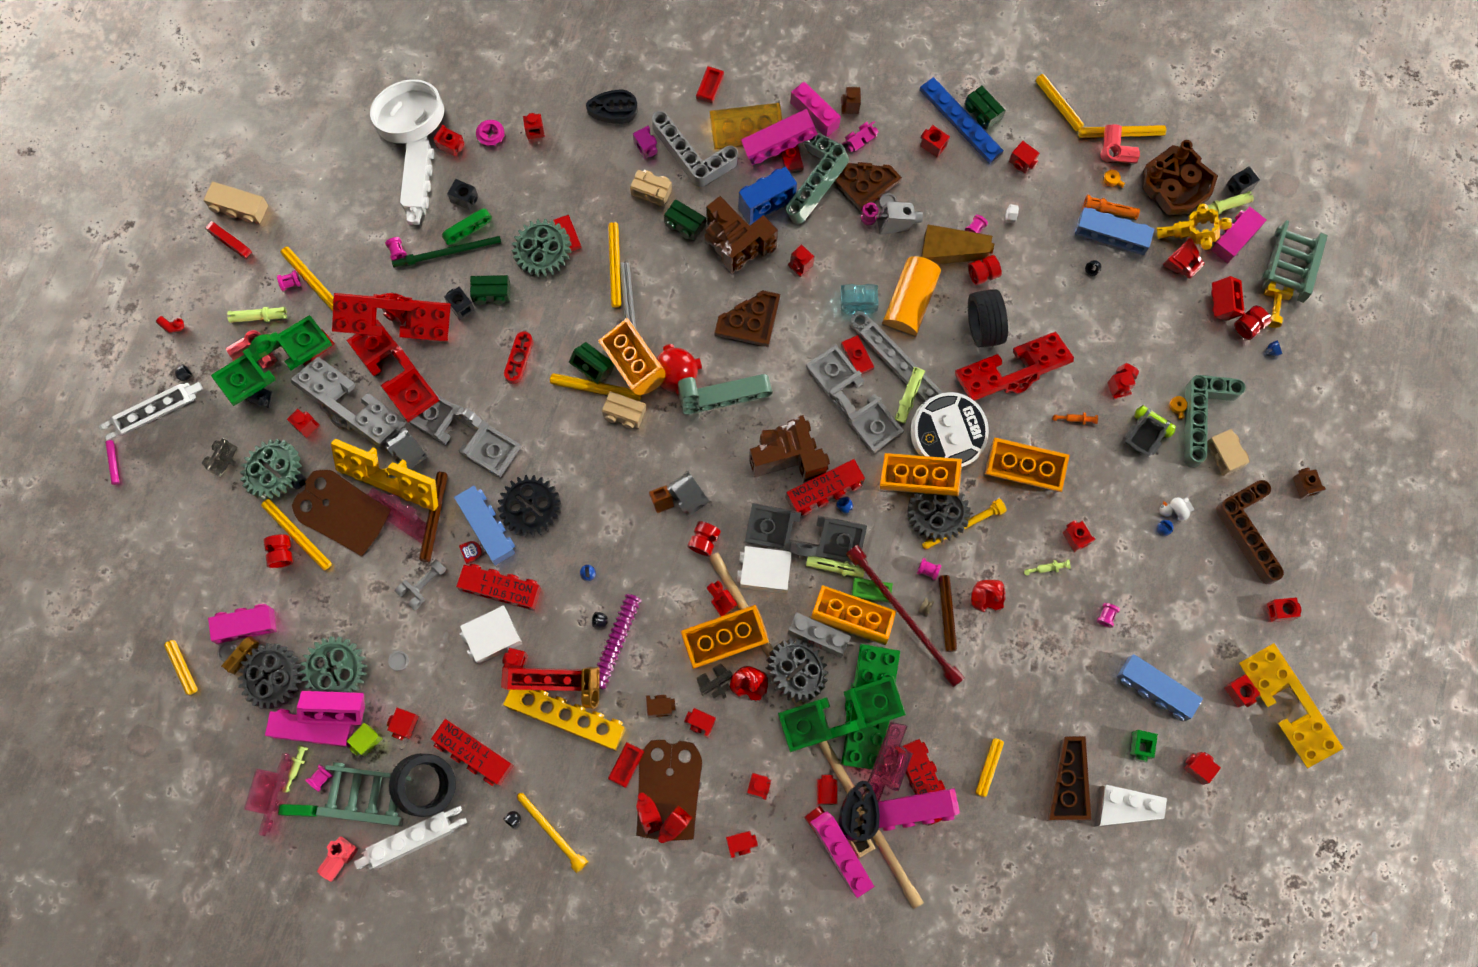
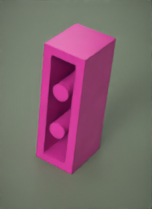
M802 82L791 91L790 104L799 112L807 109L815 128L824 136L828 137L839 128L841 116L807 83Z
M1250 206L1245 212L1241 210L1234 218L1237 221L1234 224L1232 223V227L1224 230L1226 233L1223 236L1220 234V238L1213 242L1215 245L1211 251L1227 264L1267 220Z
M258 604L253 609L248 610L247 608H239L234 610V613L229 614L227 612L216 613L214 617L208 618L210 638L216 644L241 640L248 636L255 637L277 632L274 609L267 604Z
M301 691L297 705L298 723L361 725L365 709L364 693Z

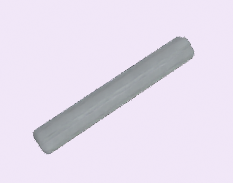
M625 262L620 264L625 319L628 318L636 329L630 265Z

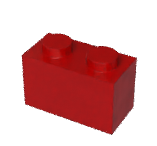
M1229 276L1212 282L1211 295L1213 297V313L1215 317L1227 321L1245 315L1242 281Z

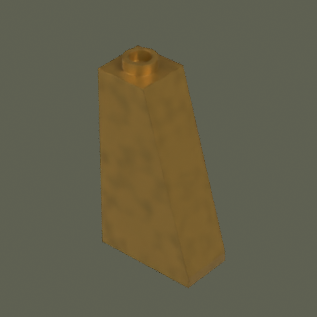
M928 224L921 257L929 259L936 264L981 261L983 258L988 257L989 254H993L995 243H992L993 236Z

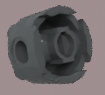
M405 427L385 441L386 443L383 444L393 457L395 455L398 457L395 459L398 464L403 459L410 470L428 457L412 435H409Z
M689 471L675 479L667 487L675 500L680 499L678 505L686 516L692 515L710 502Z

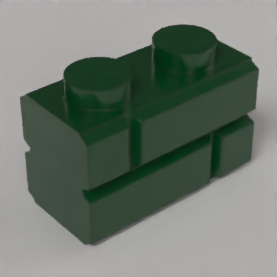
M983 85L970 93L964 103L967 112L973 113L977 122L981 126L984 125L987 129L999 122L1006 111Z
M674 200L664 214V223L669 229L678 230L684 238L696 240L706 226V217L680 201Z
M508 275L470 276V297L472 302L478 305H484L486 302H494L498 305L510 302V280Z
M587 342L575 348L569 360L571 365L596 384H600L603 380L607 379L614 368V364L609 358Z

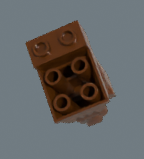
M721 196L706 206V223L709 226L706 228L705 241L712 245L717 254L722 257L721 261L730 274L741 270L745 265L744 263L749 259L753 260L758 255V252L764 257L776 250L778 229L764 215L749 226Z
M800 415L788 421L787 425L778 426L776 429L762 430L759 440L760 445L750 448L749 462L754 478L798 466L803 483L827 472L828 465L830 464L828 454H824L822 448L817 449L814 437L811 438L809 431H811L810 423L808 420L805 421L804 415Z

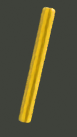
M1122 126L1121 137L1165 136L1166 126ZM1080 127L1078 130L1079 138H1104L1105 127Z
M611 222L608 224L611 305L613 308H620L618 223Z
M286 246L281 249L280 253L333 311L334 297L289 247Z
M552 373L550 376V383L553 385L608 395L611 391L640 401L642 396L635 394L630 388L605 383L596 384L594 381Z
M270 499L262 502L261 507L324 571L331 567L332 563Z

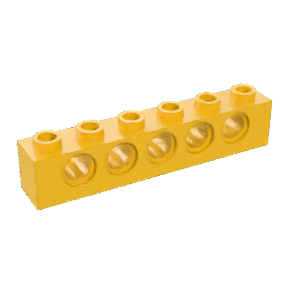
M509 690L503 704L506 708L617 752L626 730L622 726L623 722L614 718L611 721L604 719V715L593 711L592 714L586 712V708L576 703L574 706L566 704L567 700L558 696L555 699L548 696L549 693L544 690H537V692L533 690ZM526 696H533V703L524 705V698ZM545 703L552 704V709L548 713L542 712V706ZM564 710L571 712V716L567 720L560 718ZM586 717L589 719V725L582 728L579 726V721L581 718ZM599 726H608V732L605 735H599L597 733Z

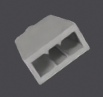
M886 202L877 217L880 234L907 232L914 223H921L923 221L921 211L915 212L912 203Z

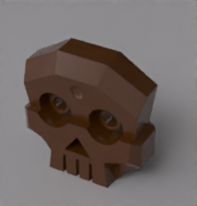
M1190 140L1182 141L1180 146L1172 145L1147 163L1143 170L1145 174L1143 190L1151 199H1156L1161 209L1168 215L1192 213L1199 204H1204L1209 200L1216 185L1218 175L1201 162L1202 158L1192 148L1193 144Z

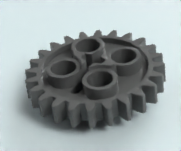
M914 493V498H910V504H908L909 512L907 517L910 518L909 524H914V531L919 529V536L926 534L925 540L931 536L933 537V542L940 538L941 543H943L945 537L951 541L952 535L958 538L959 532L963 533L964 527L968 526V520H970V514L968 513H970L971 509L967 507L969 501H963L964 494L948 496ZM937 499H943L945 502H939ZM926 508V509H928L929 511H928V512H924V511H922L921 509ZM948 513H955L957 516L952 517ZM933 523H940L941 526H934Z
M790 638L777 644L769 652L770 657L766 661L770 664L765 668L771 671L767 674V677L773 678L770 684H776L774 691L780 689L781 697L787 694L788 701L794 697L795 703L800 700L804 703L808 699L812 700L815 696H818L825 688L824 684L828 681L825 676L828 674V671L823 670L827 664L821 662L824 656L818 657L819 650L813 651V644L808 647L806 640L800 644L799 638L794 642ZM805 660H808V663L802 669H800L797 672V674H795L789 681L786 680V677L789 676L799 665H801Z
M266 643V646L259 645V650L252 649L253 655L246 654L248 661L241 662L245 667L238 670L243 673V676L238 677V680H243L239 688H245L242 695H248L247 702L253 701L252 705L259 706V708L266 709L267 707V709H274V706L281 707V703L287 704V697L294 698L292 691H299L295 685L302 682L297 679V676L302 675V672H297L301 664H295L298 657L292 656L294 652L291 650L287 651L288 647L275 643L274 645ZM274 658V659H275V663H274V665L272 666V659ZM257 670L259 671L258 677H256ZM284 674V681L282 682L281 677ZM268 686V693L266 694L265 689Z

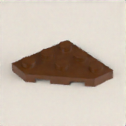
M858 162V164L848 163L834 183L862 211L864 205L873 203L901 182L902 177L891 165L883 164V166L872 165V163Z
M762 290L756 296L743 301L729 312L719 315L714 336L769 347L781 294Z

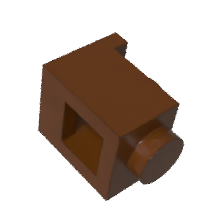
M846 87L845 94H842L841 114H859L861 105L860 87Z
M1310 467L1298 471L1299 474L1293 477L1300 499L1318 495L1326 490L1325 486H1322L1316 469L1310 470Z
M650 695L646 696L648 718L672 716V711L676 710L675 698L671 699L670 697L667 698L666 695L654 696L655 699H651Z

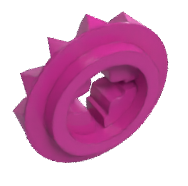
M485 120L476 129L477 139L481 145L485 144L487 147L489 145L496 146L497 143L502 142V138L505 136L502 124L496 120ZM492 128L493 134L488 138V133H490Z

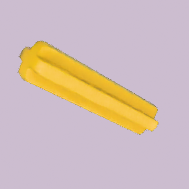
M170 640L166 642L164 647L187 695L196 693L198 689L176 641Z
M995 738L992 741L975 792L978 796H987L1004 744L1000 739Z

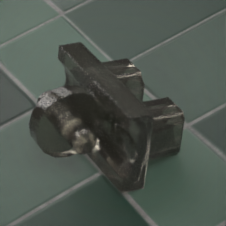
M224 438L221 441H214L211 446L214 451L213 455L205 457L202 462L205 469L220 478L229 464L235 466L236 461L232 458L238 448Z
M720 663L712 669L717 677L716 679L710 681L706 673L696 678L700 687L699 692L702 696L717 689L711 693L713 698L719 695L722 699L727 698L725 692L730 689L729 684L727 683L722 687L720 685L732 679L733 674L730 670L727 671Z

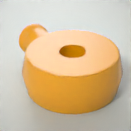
M1109 170L1104 174L1103 180L1107 186L1114 187L1118 185L1123 188L1125 182L1121 181V175L1118 171Z
M1176 396L1170 400L1169 408L1173 413L1178 414L1179 419L1185 418L1183 412L1187 409V401L1181 396Z

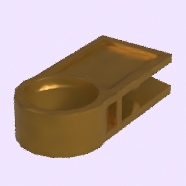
M248 636L221 667L235 675L243 666L241 662L248 660L246 654L252 655V649H257L259 642L252 636Z
M590 666L582 669L581 703L584 708L595 709L598 706L599 667Z

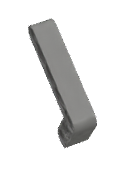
M657 111L653 114L652 126L654 132L694 185L698 187L706 186L737 166L738 150L734 146H726L702 161L665 112Z

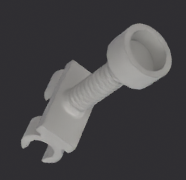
M437 559L430 564L431 570L414 586L404 580L394 590L400 597L404 596L409 589L416 595L408 603L413 610L419 608L426 600L419 591L435 574L442 575L447 570Z

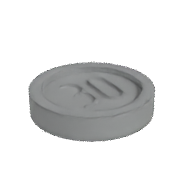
M891 193L883 194L880 197L879 205L883 209L886 202H897V198Z
M232 642L222 643L217 650L219 659L225 662L237 646Z
M402 651L393 652L388 659L390 668L395 671L404 670L409 663L407 654Z

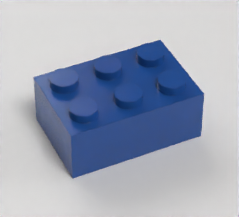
M785 166L782 169L774 170L767 177L759 178L756 183L750 186H744L739 191L738 209L749 226L764 215L766 217L788 205L796 194L797 182Z

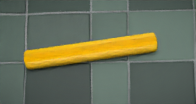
M1044 74L1039 75L1036 79L1037 84L1073 129L1078 131L1080 127L1084 126V123Z

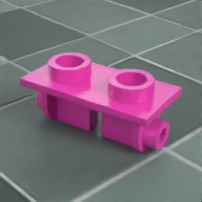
M875 121L870 124L865 122L858 127L860 131L857 133L853 131L845 136L846 141L842 145L847 143V150L850 153L856 152L865 145L861 140L862 138L868 143L879 133L878 129L872 126Z

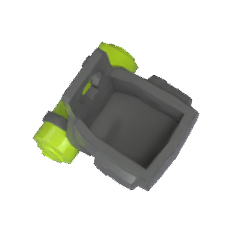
M1142 405L1135 411L1134 417L1138 421L1126 433L1125 443L1137 452L1150 457L1160 448L1162 444L1160 441L1163 437L1169 438L1175 433L1176 426L1171 421L1153 412L1152 409Z

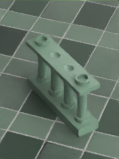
M1286 220L1275 231L1276 241L1268 268L1262 276V280H1264L1262 288L1266 289L1271 281L1297 290V293H1299L1297 301L1304 303L1313 292L1328 235L1320 233L1316 239H1309L1287 231L1289 221ZM1287 238L1307 245L1311 252L1307 254L1283 245L1284 239ZM1282 252L1304 260L1307 266L1301 268L1279 260L1280 253ZM1276 267L1301 275L1303 281L1298 283L1275 275Z
M333 762V766L326 765V770L333 771L328 802L324 807H317L316 815L402 827L404 818L398 817V813H396L397 807L391 798L389 809L385 815L377 814L378 810H376L382 778H390L391 773L345 768L346 764ZM350 773L354 775L348 806H345V810L337 809L336 799L341 774ZM362 775L374 776L368 809H365V813L357 812L358 808H356ZM407 776L406 781H411V777Z

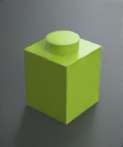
M363 723L347 742L351 745L349 749L356 756L361 754L366 757L383 738L368 724Z

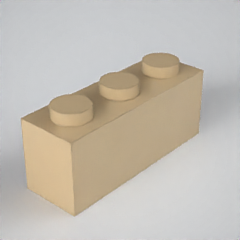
M213 181L204 198V202L212 212H222L231 218H242L247 223L255 222L260 224L268 208V204L262 196Z

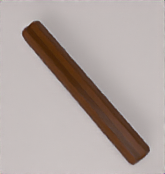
M941 575L939 577L945 646L947 652L957 651L950 576Z

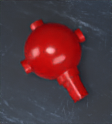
M668 344L663 347L664 351L656 358L665 370V378L660 387L668 392L677 393V396H679L678 382L688 377H693L696 380L698 370L702 369L700 358L695 359L688 351L682 348H674L673 344Z

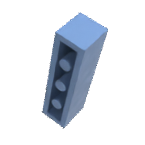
M1085 207L1080 214L1075 230L1076 235L1141 255H1145L1149 249L1154 233V228L1146 224L1134 223L1129 219H1121L1112 214H1105L1093 208Z
M472 486L454 497L495 566L515 554L512 548L516 546L510 537L506 538L503 532L506 530L501 521H495L493 516L496 513L491 505L486 506L484 500L487 498L481 489L477 491L476 487Z
M1134 654L1127 658L1117 675L1121 679L1122 684L1138 690L1139 695L1155 701L1156 706L1163 710H1169L1180 721L1192 719L1203 698Z

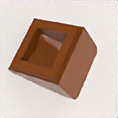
M667 485L649 491L657 513L674 507Z

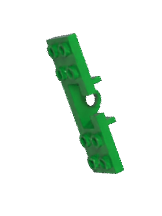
M308 315L279 334L275 331L272 334L257 336L249 347L243 351V356L211 374V377L230 403L235 406L276 380L270 370L264 373L256 363L261 358L282 347L289 356L284 362L292 371L332 346V344L313 318Z
M860 644L854 684H851V689L890 676H894L896 682L900 651ZM852 700L845 701V723L857 720L858 717ZM890 720L846 734L841 764L882 771Z
M894 676L844 691L846 701L852 700L858 719L836 727H828L823 709L830 707L828 697L778 713L790 752L905 716L906 712Z

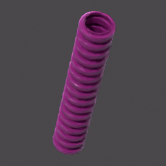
M625 594L626 599L623 600L624 604L620 606L621 611H618L617 621L613 623L612 633L608 635L610 638L606 640L607 645H604L605 650L601 652L602 657H599L600 662L597 663V666L599 667L600 689H606L608 677H611L610 672L614 670L612 667L616 665L617 655L621 653L619 650L623 648L622 643H625L624 638L628 636L629 626H632L631 621L635 619L636 609H639L638 604L642 602L635 595Z

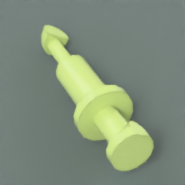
M1067 559L1066 562L1057 563V560H1053V563L1038 565L1034 569H1025L1024 574L1030 575L1029 573L1037 571L1039 573L1049 571L1059 573L1061 568L1071 569L1070 561Z
M298 745L297 756L291 758L293 763L288 773L289 780L287 785L282 788L284 793L290 790L291 782L296 778L301 763H305L302 757L305 750H308L306 746Z

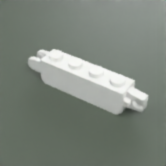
M427 136L406 144L400 203L410 225H419L421 216L425 215L426 208H429L427 193L431 190L429 176H432V165L430 164L431 159H434V149L431 148Z
M188 382L176 385L112 416L109 421L99 425L100 430H105L112 425L115 427V432L105 436L106 441L119 435H125L193 402L196 398L195 394L204 390L200 382L191 386Z
M461 806L448 812L436 814L365 848L366 851L363 852L364 857L354 861L357 870L369 866L370 870L383 867L453 833L454 829L467 823L466 818L459 819L452 824L449 820V817L455 816L462 811Z

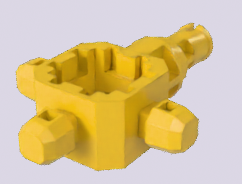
M1199 204L1197 211H1193L1189 215V221H1179V223H1175L1170 227H1157L1158 239L1169 236L1180 237V239L1190 237L1195 244H1201L1204 250L1211 249L1212 242H1216L1220 238V229H1230L1232 222L1231 218L1219 220L1216 210L1208 209L1206 204ZM1207 221H1210V224H1214V228L1211 231L1205 229L1199 232V230L1195 229V226L1198 225L1197 223L1200 222L1201 224H1206Z

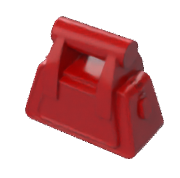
M1189 238L1163 263L1164 267L1176 273H1181L1189 279L1205 265L1192 238Z
M640 793L636 807L645 835L660 830L662 820L654 801L646 796L645 793Z
M679 805L662 824L658 837L660 843L675 839L690 823L692 817Z

